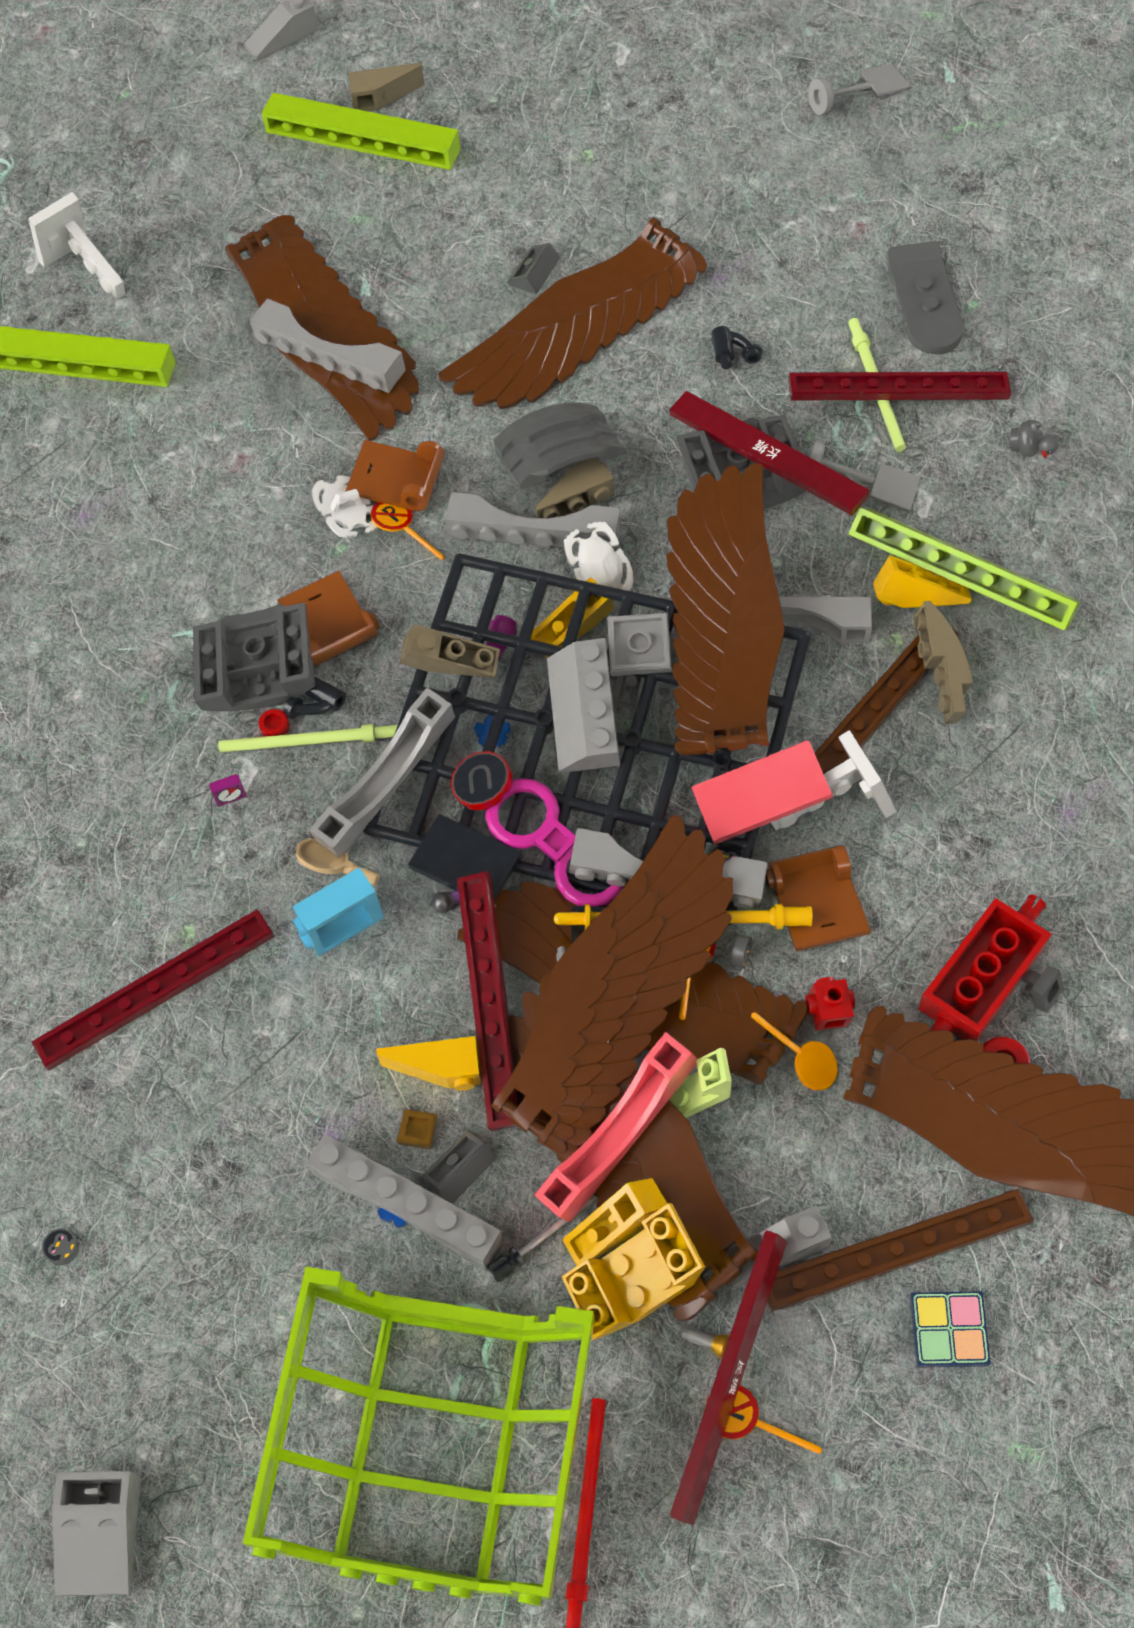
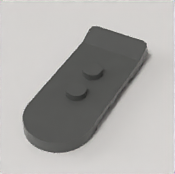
M930 241L889 248L886 253L888 272L892 285L895 286L910 342L918 350L928 354H944L952 351L959 345L962 339L964 326L942 260L939 243Z

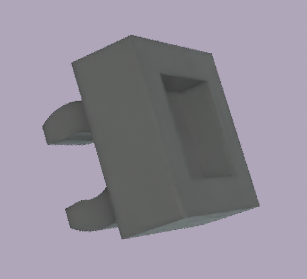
M1049 965L1042 974L1029 969L1022 979L1023 982L1028 983L1025 991L1032 994L1035 1008L1046 1013L1064 989L1060 970Z

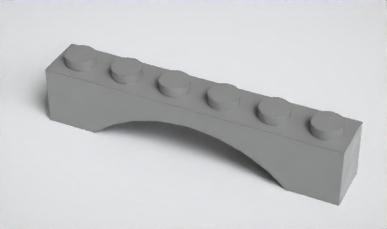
M267 299L250 319L254 336L260 343L272 345L279 348L282 352L294 354L307 362L321 365L329 371L341 373L351 380H358L368 384L373 389H380L389 393L406 371L401 351L381 343L349 346L321 340L299 325L288 306Z
M451 492L445 517L448 537L564 548L563 540L570 535V532H574L575 529L579 530V534L575 538H590L592 531L596 528H587L588 523L606 522L615 533L617 539L621 525L620 508L591 505L566 516L527 518L502 511L488 503L479 494ZM597 532L598 537H601L606 542H610L609 537L604 532ZM578 542L572 545V550L578 549Z
M799 595L779 597L784 623L813 628L830 636L839 643L870 642L872 630L871 597H861L858 595L849 597H831L828 595L819 597H802Z
M428 687L423 691L407 711L394 737L374 765L346 794L331 804L310 828L309 831L316 842L339 859L453 721L455 715L449 702Z
M577 828L569 873L575 874V877L581 880L592 881L594 878L607 880V883L610 885L625 886L637 872L643 861L623 849L608 833ZM737 856L724 862L722 876L724 878H733V895L730 902H733L735 907L752 909L753 906H759L763 894L767 862Z
M326 1134L323 1135L306 1162L312 1174L396 1215L423 1231L456 1255L485 1271L488 1270L487 1265L493 1261L504 1242L501 1230Z

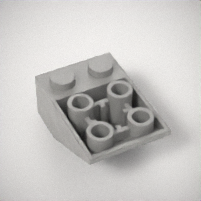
M131 1471L57 1472L52 1510L55 1596L130 1595L141 1483L140 1476Z

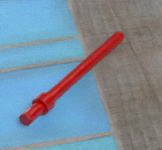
M592 1398L571 1583L568 1582L566 1585L565 1599L569 1601L565 1628H581L583 1602L588 1601L589 1585H586L606 1408V1400L600 1398Z

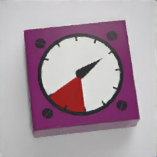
M238 774L209 784L218 807L247 797Z

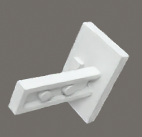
M73 192L28 218L37 257L44 268L73 251L76 255L80 254L83 257V262L91 274L95 273L99 277L100 285L106 293L111 292L116 300L126 295L123 280L86 236L80 202Z
M850 730L839 736L849 759L824 774L832 796L846 793L852 787V784L861 779L862 782L859 785L867 799L873 797L885 818L896 813L897 811L882 780ZM824 801L773 821L771 824L775 830L789 827L797 821V817L807 811L813 812L822 807Z

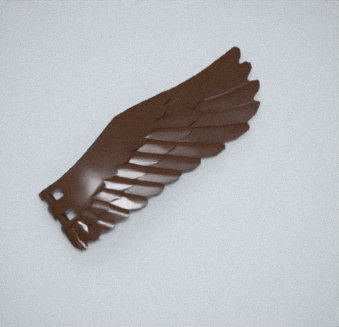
M278 216L263 224L257 232L251 231L239 238L240 242L236 244L230 243L225 246L228 257L246 280L259 308L267 299L288 306L293 317L302 328L324 341L349 346L381 343L402 352L406 371L391 391L387 393L380 389H373L368 384L358 380H351L336 371H329L316 363L307 362L294 354L282 352L277 348L287 359L318 382L341 404L368 441H373L379 435V425L393 430L396 425L395 412L399 411L404 415L411 413L412 402L410 395L419 394L418 380L411 371L416 369V362L404 349L397 346V338L392 332L377 326L376 316L369 311L363 310L360 301L349 295V288L337 280L339 279L338 273L333 268L326 266L325 258L314 252L315 248L312 243L303 238L304 231L295 225V218L293 216ZM267 238L270 244L264 247L262 241ZM246 251L250 258L243 260L240 254Z
M653 217L646 224L641 235L626 249L595 266L557 280L499 329L498 332L438 373L439 379L443 382L456 381L453 385L454 394L464 395L474 392L472 402L475 406L483 407L496 401L500 410L513 407L525 398L530 403H534L549 391L555 380H558L559 383H564L572 377L580 362L585 364L591 362L600 346L606 349L612 345L619 334L622 336L629 334L637 322L643 325L647 323L656 308L660 311L665 310L671 297L678 298L682 294L685 284H693L697 271L700 273L706 272V261L697 250L686 242L682 243L680 236L671 229L662 227L661 222ZM656 235L657 239L652 244L649 240ZM675 250L676 254L674 257H671L669 254Z
M754 463L748 466L743 474H740L739 469L731 465L725 469L720 480L716 481L712 474H705L700 477L694 492L684 489L678 498L677 515L670 516L667 519L668 540L673 549V552L666 554L667 569L675 580V584L670 588V595L673 604L679 612L674 613L673 624L678 635L673 641V646L679 662L672 665L673 676L679 685V688L673 691V696L679 708L675 709V717L680 726L674 730L677 739L680 740L675 743L674 748L683 755L715 754L716 749L728 748L729 751L747 749V745L760 744V747L769 746L767 732L768 701L785 628L765 531L762 464ZM758 730V731H755V732H747V733H746V731Z
M671 816L637 872L616 898L569 946L552 968L538 1016L524 1053L507 1084L491 1105L498 1113L502 1110L509 1115L512 1123L525 1133L529 1130L538 1137L537 1142L543 1146L545 1145L563 1159H568L579 1149L577 1146L584 1144L592 1136L590 1128L600 1122L606 1115L604 1106L620 1095L621 1090L617 1085L631 1077L638 1067V1064L633 1059L650 1045V1033L664 1022L668 1013L664 1009L677 1002L686 991L684 981L703 969L710 958V953L705 950L720 939L732 920L731 914L725 912L733 895V878H724L722 876L725 862L723 852L717 849L709 855L705 854V836L701 830H693L689 836H686L684 822L680 816ZM515 1090L525 1096L519 1106L510 1100ZM541 1111L552 1118L547 1126L537 1120Z
M551 973L543 975L540 982L539 996L534 992H524L521 998L524 1016L522 1018L514 1015L509 1016L516 1066L530 1038ZM637 1070L634 1071L631 1077L617 1085L621 1090L620 1095L604 1106L606 1115L600 1122L590 1128L592 1135L619 1103L636 1076ZM519 1093V1095H520V1103H521V1102L523 1101V1099L525 1098V1096H524L523 1094ZM668 1100L595 1191L593 1196L598 1198L596 1206L599 1208L626 1183L653 1178L667 1204H673L705 1265V1269L692 1287L667 1302V1304L677 1307L674 1311L676 1319L687 1321L694 1318L710 1302H713L718 1297L716 1292L723 1285L728 1287L743 1272L741 1267L748 1260L753 1262L756 1259L758 1250L745 1236L728 1210L690 1122ZM541 1111L537 1118L545 1126L552 1119L543 1111ZM556 1154L558 1160H559L561 1163H563L565 1160H567V1159H563L562 1157H560V1156H558V1155ZM736 1243L739 1250L731 1256L728 1250ZM711 1269L714 1274L706 1281L703 1276Z
M876 1006L868 1013L858 1045L861 1046L859 1057H854L849 1075L852 1078L850 1090H845L843 1097L845 1101L869 1108L897 1121L937 1147L977 1177L1013 1187L1082 1200L1134 1216V1099H1121L1119 1089L1104 1084L1081 1086L1078 1079L1071 1074H1042L1043 1068L1038 1065L1014 1063L1012 1056L1007 1053L984 1052L983 1043L972 1039L953 1041V1033L950 1031H929L930 1027L925 1023L905 1022L903 1013L886 1015L887 1009L884 1006ZM874 1051L883 1053L880 1064L872 1061ZM865 1083L874 1086L871 1097L863 1094Z

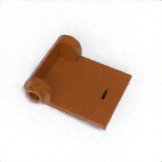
M364 440L346 491L357 489L360 498L413 511H423L428 506L445 456L444 449L434 441L421 442L418 445L417 452Z
M339 570L277 600L278 604L284 606L304 602L307 605L311 658L314 662V667L378 636L377 629L380 628L376 616L373 612L368 614L366 610L362 611Z
M844 845L768 863L769 869H766L765 880L768 888H774L778 903L782 904L783 907H812V926H787L796 952L871 933L851 880V865Z

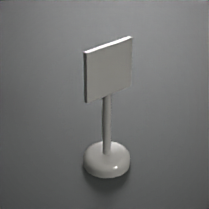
M893 64L862 70L860 74L867 81L866 83L832 90V86L825 78H815L809 85L808 95L812 110L817 115H824L831 110L834 96L872 87L880 97L910 90L911 86Z
M819 439L815 440L810 458L834 471L873 484L869 498L910 512L921 477L883 463L879 466L876 478L822 459L825 443Z

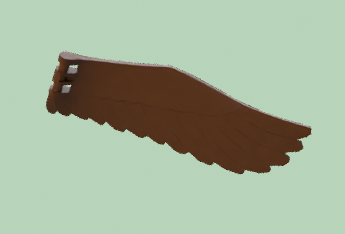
M521 882L520 891L502 890L495 902L497 905L495 913L501 958L503 962L517 968L540 984L543 975L551 973L552 968L557 963V949L562 946L568 949L571 945L572 925H557L554 922V916L560 912H572V906L577 905L566 900L557 888V885L555 888H551L537 882ZM463 928L458 930L457 939L465 943ZM712 961L705 965L700 972L691 976L686 1018L684 1020L679 1018L681 997L677 1002L664 1009L668 1012L664 1022L650 1033V1045L644 1050L651 1051L665 1032L688 1049L697 1059L719 1048H724L730 1073L761 1085L768 1076L766 1073L768 1068L774 1067L784 1054L785 1048L783 1046L785 1044L751 1017V1014L757 1013L793 1041L807 1016V1005L803 1001H797L793 1005L791 999L785 994L775 997L762 986H756L754 989L743 976L737 975L732 979L722 966ZM768 1034L774 1036L773 1039H768L766 1037ZM750 1059L757 1061L755 1065L747 1063Z

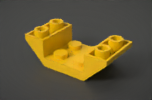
M668 1203L643 1220L644 1230L603 1258L586 1259L561 1276L576 1308L594 1312L595 1320L592 1340L600 1339L639 1322L692 1287L705 1269V1265L672 1203Z

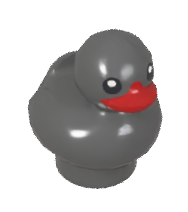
M1036 420L1024 421L1019 428L1011 429L1010 441L1012 451L1020 450L1027 457L1034 456L1040 451L1046 459L1048 455L1053 454L1058 449V440L1052 435L1043 436L1039 440V428L1042 427V424Z

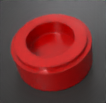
M279 709L265 711L258 721L260 731L264 737L286 735L290 728L287 715Z

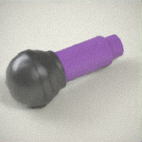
M457 891L450 893L437 892L432 898V906L439 913H447L454 904L460 902L459 892Z

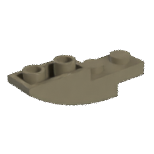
M924 601L918 612L914 615V628L916 631L918 630L920 638L918 654L920 658H923L924 669L935 668L934 681L936 685H939L940 691L938 707L940 713L944 715L945 724H957L966 713L963 695L973 684L970 667L961 643L951 625L931 601Z

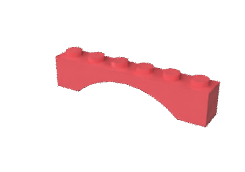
M665 1032L644 1058L629 1088L606 1120L576 1152L552 1172L534 1196L559 1218L571 1223L696 1067L697 1058Z

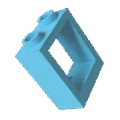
M360 867L292 906L297 917L292 922L299 932L298 935L307 950L313 947L318 956L328 952L384 918L376 891Z

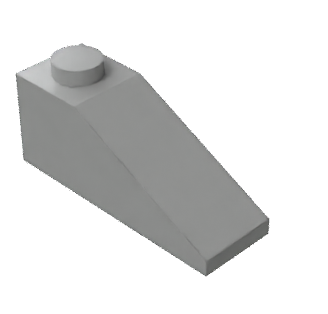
M286 0L280 3L245 42V48L258 61L317 31L318 25L314 6L309 0Z
M815 1205L775 1223L748 1239L759 1250L766 1230L777 1233L787 1241V1245L779 1266L780 1269L827 1249L832 1237ZM738 1245L728 1250L731 1256L739 1250ZM748 1260L741 1267L743 1272L731 1283L733 1288L748 1282L755 1260L753 1262Z

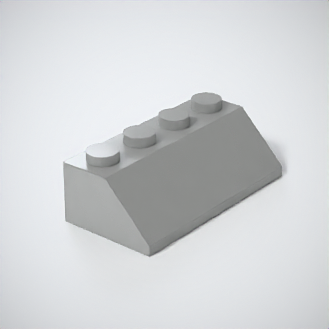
M605 638L573 642L547 658L559 773L620 766Z

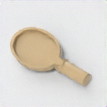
M314 838L305 839L299 842L296 847L297 860L306 868L319 873H344L347 875L360 867L348 861L347 852L339 859L316 842ZM360 867L370 884L375 886L380 874Z

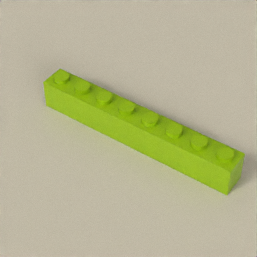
M278 93L271 94L261 112L267 133L451 170L461 150L458 129Z
M0 326V369L168 387L176 364L170 344Z
M867 507L859 508L848 533L852 537L1062 630L1069 628L1082 602Z

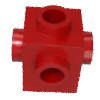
M824 977L813 983L808 995L805 996V1004L807 1005V1013L813 1016L815 1030L821 1031L848 1027L854 1018L855 996L852 989L848 990L846 979L835 980V977Z

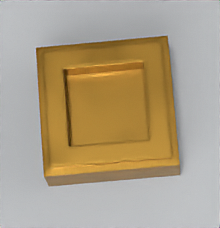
M404 1109L397 1143L399 1145L431 1150L438 1120L437 1114Z

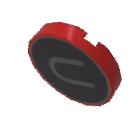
M489 751L477 752L466 757L457 765L452 774L451 789L457 801L467 806L468 809L474 811L487 810L499 804L503 800L502 796L506 791L509 792L512 786L513 775L509 765L499 754Z

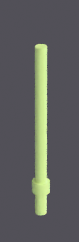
M852 318L848 324L853 335V346L859 352L866 372H878L869 349L870 341L868 335L863 332L859 319ZM877 400L895 451L901 452L905 450L906 445L889 400Z
M374 724L361 725V728L220 740L218 745L221 753L362 740L363 743L376 742L378 738L394 737L397 725L375 727Z

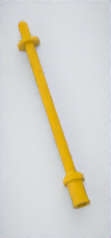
M585 904L584 912H560L555 914L554 922L557 925H585L586 929L601 912H591L590 905ZM775 904L770 910L725 911L732 916L730 924L769 923L771 926H775L776 930L783 929V926L810 927L812 926L813 919L811 906L783 907L782 904Z

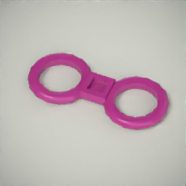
M520 778L512 780L509 792L506 791L502 796L503 800L496 806L486 810L488 829L497 841L518 849L537 846L556 862L554 876L557 888L566 900L577 906L589 904L591 907H601L610 904L624 888V886L611 885L605 891L593 895L581 893L573 888L568 881L567 872L571 862L575 835L558 821L560 810L557 798L546 785L532 779ZM520 792L533 793L540 797L547 808L546 819L542 826L535 832L527 835H515L506 831L500 824L498 817L503 802L511 795Z

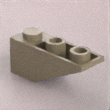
M421 62L348 73L353 107L363 111L379 110L425 85Z
M595 457L574 464L535 507L536 518L566 516L598 502H604L614 496V478L604 462H599Z
M414 624L404 637L399 664L427 672L494 678L500 649Z

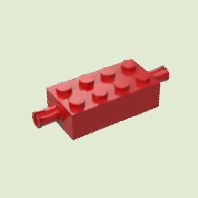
M1029 894L1018 911L997 898L992 901L922 994L918 1010L935 1021L929 1031H950L963 1040L972 1039L978 1041L1049 942L1052 934L1034 923L1046 908V904L1041 898L1033 907L1037 896Z

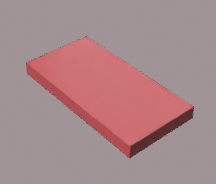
M809 740L691 787L714 845L833 798Z

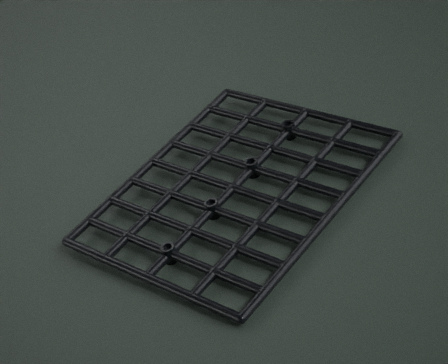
M461 553L456 554L430 629L472 638V641L481 644L486 641L515 648L498 703L495 704L466 697L473 676L460 675L457 687L449 692L429 688L452 705L455 718L440 735L432 762L420 760L413 768L414 771L428 775L409 832L377 825L382 808L364 828L363 832L370 836L419 847L425 837L421 836L439 778L451 779L456 769L445 766L444 762L459 716L467 710L493 715L482 752H495L505 718L537 726L521 775L523 779L533 780L546 736L553 732L554 723L550 686L543 708L539 709L536 713L509 707L526 652L552 656L571 643L576 642L590 595L621 601L618 616L630 615L633 604L662 610L665 613L668 612L670 639L674 625V613H679L672 600ZM464 566L494 573L476 627L446 620ZM505 576L536 582L519 637L488 630ZM548 585L579 592L562 647L531 640ZM784 625V638L796 640L797 644L782 697L771 694L769 696L768 707L779 710L766 757L781 750L811 639V634L807 630ZM608 645L607 654H608V663H609V671H610L609 645ZM416 669L395 733L409 708L427 688L423 687L428 674L427 671ZM673 672L633 675L645 678L630 730H627L624 734L617 732L618 745L624 746V751L608 805L575 797L583 770L569 773L563 794L552 792L557 798L560 810L558 821L565 827L571 809L604 817L600 832L608 833L610 836H612L616 820L649 828L640 858L642 861H644L669 821L665 819L681 760L712 767V778L749 764L732 760V751H729L728 748L720 749L714 755L707 753L683 755L674 748L675 743L680 741L676 736L673 745L641 738L657 681L679 686L673 676ZM641 751L669 757L653 816L620 808L635 755ZM520 792L513 794L515 797L505 826L506 831L516 835L527 798L543 802L540 797L533 793ZM464 806L459 823L470 828L476 811ZM702 814L698 827L684 824L686 836H689L693 830H701L705 836L704 850L707 842L714 844ZM760 827L746 832L744 838L735 836L716 845L740 850L739 857L751 859ZM546 854L541 866L519 860L513 871L556 882L554 876L555 869H553L555 861ZM567 872L568 881L576 888L601 893L611 886L607 882L600 881L599 878L586 881L575 877V874ZM729 902L725 911H737L738 908L733 905V902Z

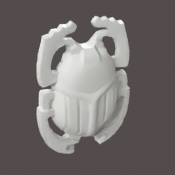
M340 475L336 477L335 483L329 484L325 483L324 480H320L313 486L312 498L317 510L326 517L328 526L340 538L356 537L358 532L352 530L358 527H367L365 532L368 534L377 530L378 527L372 520L369 523L366 522V514L371 515L373 505H370V500L360 498L357 489L346 491L350 477ZM321 491H324L322 495V503H320L319 494ZM336 522L342 525L344 528L339 527L336 524Z
M606 522L588 523L587 528H596L588 539L575 538L579 534V530L575 529L574 532H570V535L563 540L569 564L574 566L578 563L579 568L573 569L576 579L586 581L592 577L600 585L627 591L631 590L634 581L632 567L621 548L614 551L613 547L619 546V542L615 533ZM597 532H604L609 537L610 542H606L601 537H598ZM578 542V556L574 557L572 545ZM622 564H625L626 566V579L624 584L620 583L622 580L621 578L623 577Z

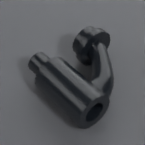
M718 326L712 330L711 335L716 361L721 363L723 369L732 367V360L735 357L733 344L743 349L742 357L747 363H756L761 359L762 348L757 344H752L741 334L730 331L726 326Z
M314 677L315 687L305 692V695L318 701V703L303 704V700L299 697H290L284 705L283 712L290 719H294L298 715H319L332 709L337 711L342 707L346 693Z

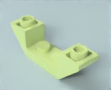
M719 1048L697 1059L698 1072L688 1076L669 1099L686 1118L730 1098L732 1081L724 1048Z

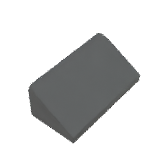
M551 243L531 246L510 277L509 285L537 293L559 260V255Z
M467 1130L420 1178L439 1197L453 1204L495 1161L496 1155L486 1142Z

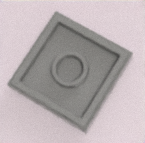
M668 612L607 617L611 676L671 672Z

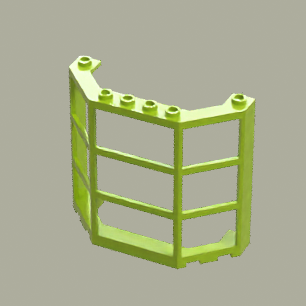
M305 1266L242 1544L253 1549L252 1556L272 1560L275 1559L276 1554L340 1569L339 1576L361 1580L362 1573L377 1575L375 1582L385 1585L398 1586L399 1579L412 1581V1589L434 1593L435 1586L450 1588V1596L471 1599L472 1592L518 1597L519 1603L541 1606L542 1600H551L594 1327V1312L557 1306L556 1313L549 1314L547 1322H538L539 1317L535 1315H515L388 1295L378 1291H372L371 1296H368L366 1292L357 1289V1284L346 1281L341 1272ZM316 1298L382 1320L369 1386L301 1366ZM393 1324H407L517 1342L505 1409L380 1389ZM581 1340L571 1409L517 1410L528 1343ZM298 1378L366 1398L352 1468L282 1449ZM378 1401L502 1421L491 1492L364 1471ZM515 1423H568L557 1495L503 1493ZM279 1461L349 1480L334 1553L263 1536ZM361 1483L489 1504L476 1578L348 1556L347 1550ZM501 1506L555 1508L543 1584L488 1579Z

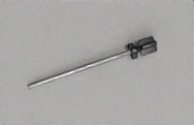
M591 1196L577 1215L594 1204L598 1198ZM560 1219L518 1251L512 1246L508 1249L510 1255L508 1258L501 1254L487 1265L489 1273L496 1282L502 1281L513 1272L512 1265L514 1263L522 1266L525 1263L522 1256L567 1224L568 1221Z

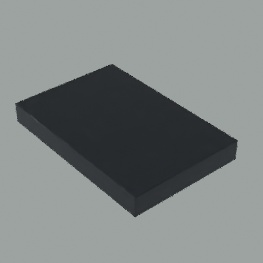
M438 814L408 866L409 869L457 892V878L487 871L491 875L495 903L521 859L522 854L512 847Z

